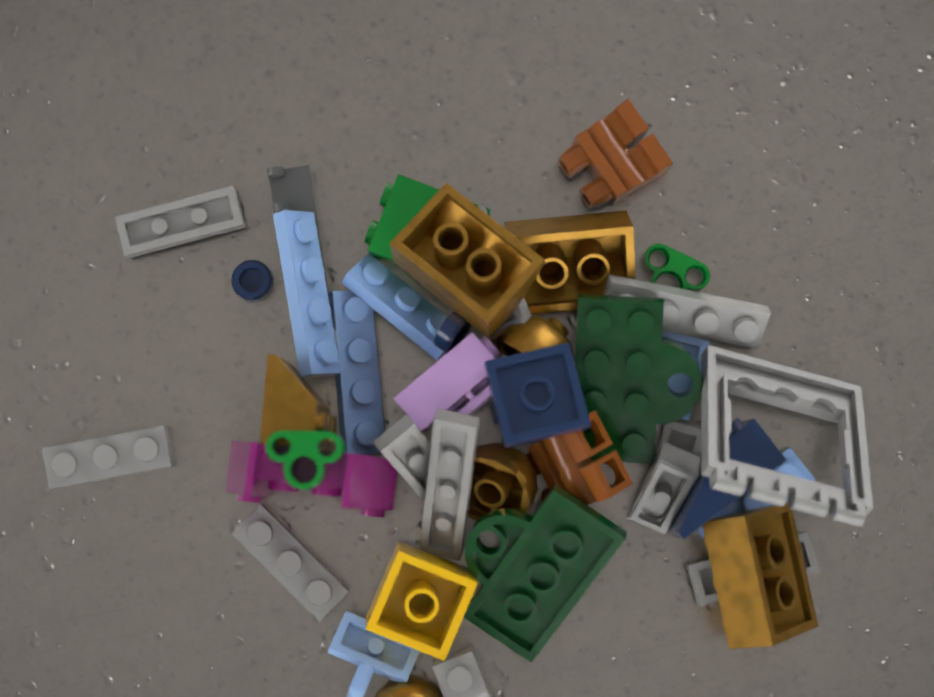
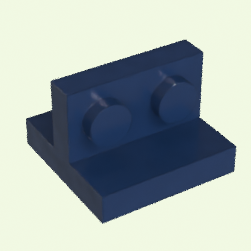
M569 342L485 361L484 368L492 396L490 409L494 424H499L504 448L590 428L591 422Z

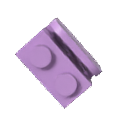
M472 332L393 399L423 434L433 427V420L437 409L472 416L492 399L484 363L488 360L500 358L501 354L487 337L483 336L481 339H478Z

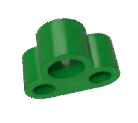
M653 244L642 255L641 264L644 271L651 275L650 283L656 284L658 278L669 277L674 280L677 288L699 292L710 281V270L705 264L667 245ZM659 254L663 259V265L661 267H654L650 263V255ZM693 271L699 275L700 281L698 285H692L687 281L686 275L688 272Z
M276 431L269 436L265 446L266 453L272 460L284 463V475L288 483L294 488L301 490L312 489L320 485L326 476L327 463L339 461L345 454L346 449L343 438L337 433L329 431ZM280 438H286L290 443V450L287 454L281 456L276 452L275 444ZM327 438L332 439L336 444V450L331 456H324L320 451V444ZM305 456L313 459L317 465L316 476L309 483L298 481L293 474L294 463L299 458Z

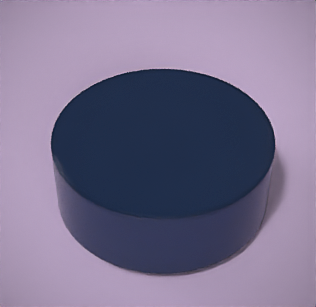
M247 260L240 263L234 269L231 283L236 294L242 299L249 302H258L268 297L272 292L274 277L271 270L264 263L257 260Z
M455 311L452 312L439 328L434 339V345L448 353L466 338L471 324Z

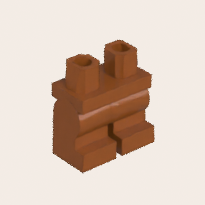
M629 98L618 105L612 113L575 136L572 146L558 160L560 167L569 178H572L585 168L593 178L592 182L579 191L590 210L607 202L613 206L622 198L667 173L673 164L653 133L644 138L649 127ZM639 142L638 145H636L632 149H629L631 146Z
M596 410L588 414L591 422L590 429L596 438L594 447L589 446L582 431L543 439L528 447L530 452L526 455L527 458L532 462L536 475L541 473L548 488L541 491L542 501H544L555 484L586 505L611 498L633 484L616 450L592 461L591 456L613 444ZM601 464H607L614 471V484L611 485L607 482L600 468Z

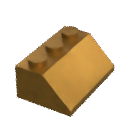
M447 182L390 242L392 258L395 264L488 339L516 310L545 264V260Z
M627 210L504 222L506 230L545 260L544 266L524 296L531 314L578 310V295H603L609 275L636 280L634 226Z
M267 354L260 443L266 444L271 434L282 430L329 431L335 433L336 417L329 415V407L306 380L300 377L299 372L294 366L278 355ZM280 438L275 444L290 447V443L286 438ZM329 438L323 440L320 444V449L326 450L327 441L333 442V440Z
M788 502L783 507L770 505L710 519L702 525L704 543L708 550L713 572V585L717 591L723 617L722 626L727 636L729 649L774 646L818 627L793 510L789 509Z

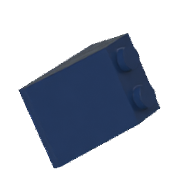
M736 418L732 421V433L729 436L730 460L769 470H774L786 461V458L755 419L740 421L739 418ZM700 465L699 476L670 525L668 532L673 537L687 538L739 496L711 489L710 478L701 476Z

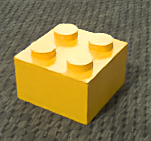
M398 541L366 615L365 629L445 661L478 584L477 578L465 567Z

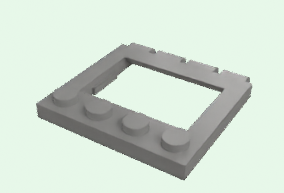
M707 345L701 355V476L710 478V488L742 496L747 487V497L749 499L783 507L788 498L789 509L820 517H825L829 509L831 520L861 527L865 522L866 516L873 509L862 386ZM728 394L838 423L843 489L730 460L729 436L732 433L731 399H728Z

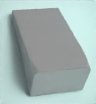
M663 443L630 509L627 519L666 534L699 476L701 458L669 443Z

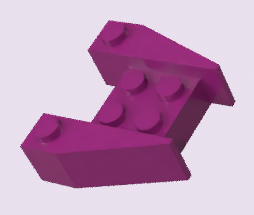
M245 441L231 442L225 491L236 494L237 501L261 503V497L272 496L273 490L299 492V489L294 488L286 480L284 463L276 462L268 456L266 444ZM275 445V450L282 456L289 452L290 447ZM320 450L324 456H331L334 453L332 451ZM345 453L339 461L327 463L324 480L320 485L312 488L311 494L338 497L342 496L343 489L341 508L360 509V515L385 517V510H395L399 473L386 458ZM305 456L299 458L294 463L293 474L298 481L309 483L315 478L317 465L313 459Z

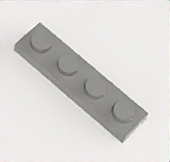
M609 275L603 294L606 296L664 298L662 331L755 349L759 348L771 316L769 307L766 305Z
M437 409L433 420L420 550L435 556L460 561L464 550L480 417Z

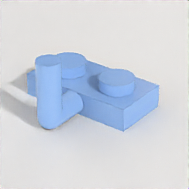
M345 611L328 649L329 654L358 666L346 697H364L373 673L394 682L407 683L419 651L366 630V619L348 611Z

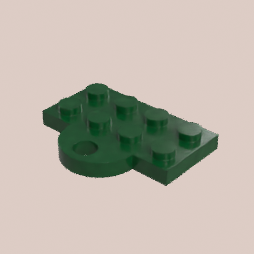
M578 295L575 366L588 414L596 410L613 443L591 456L592 460L616 450L622 462L652 464L655 457L656 425L669 424L683 418L695 407L700 397L702 380L697 361L680 344L662 339L664 298ZM678 373L686 374L692 380L691 387L682 393L674 392L668 386L669 379ZM590 428L582 430L589 446L594 447L596 438Z
M556 484L533 516L523 511L509 508L497 509L486 513L475 522L465 544L467 566L482 586L470 601L463 618L532 663L626 540L627 531ZM484 531H492L500 537L502 544L494 548L487 547L481 542L479 534Z

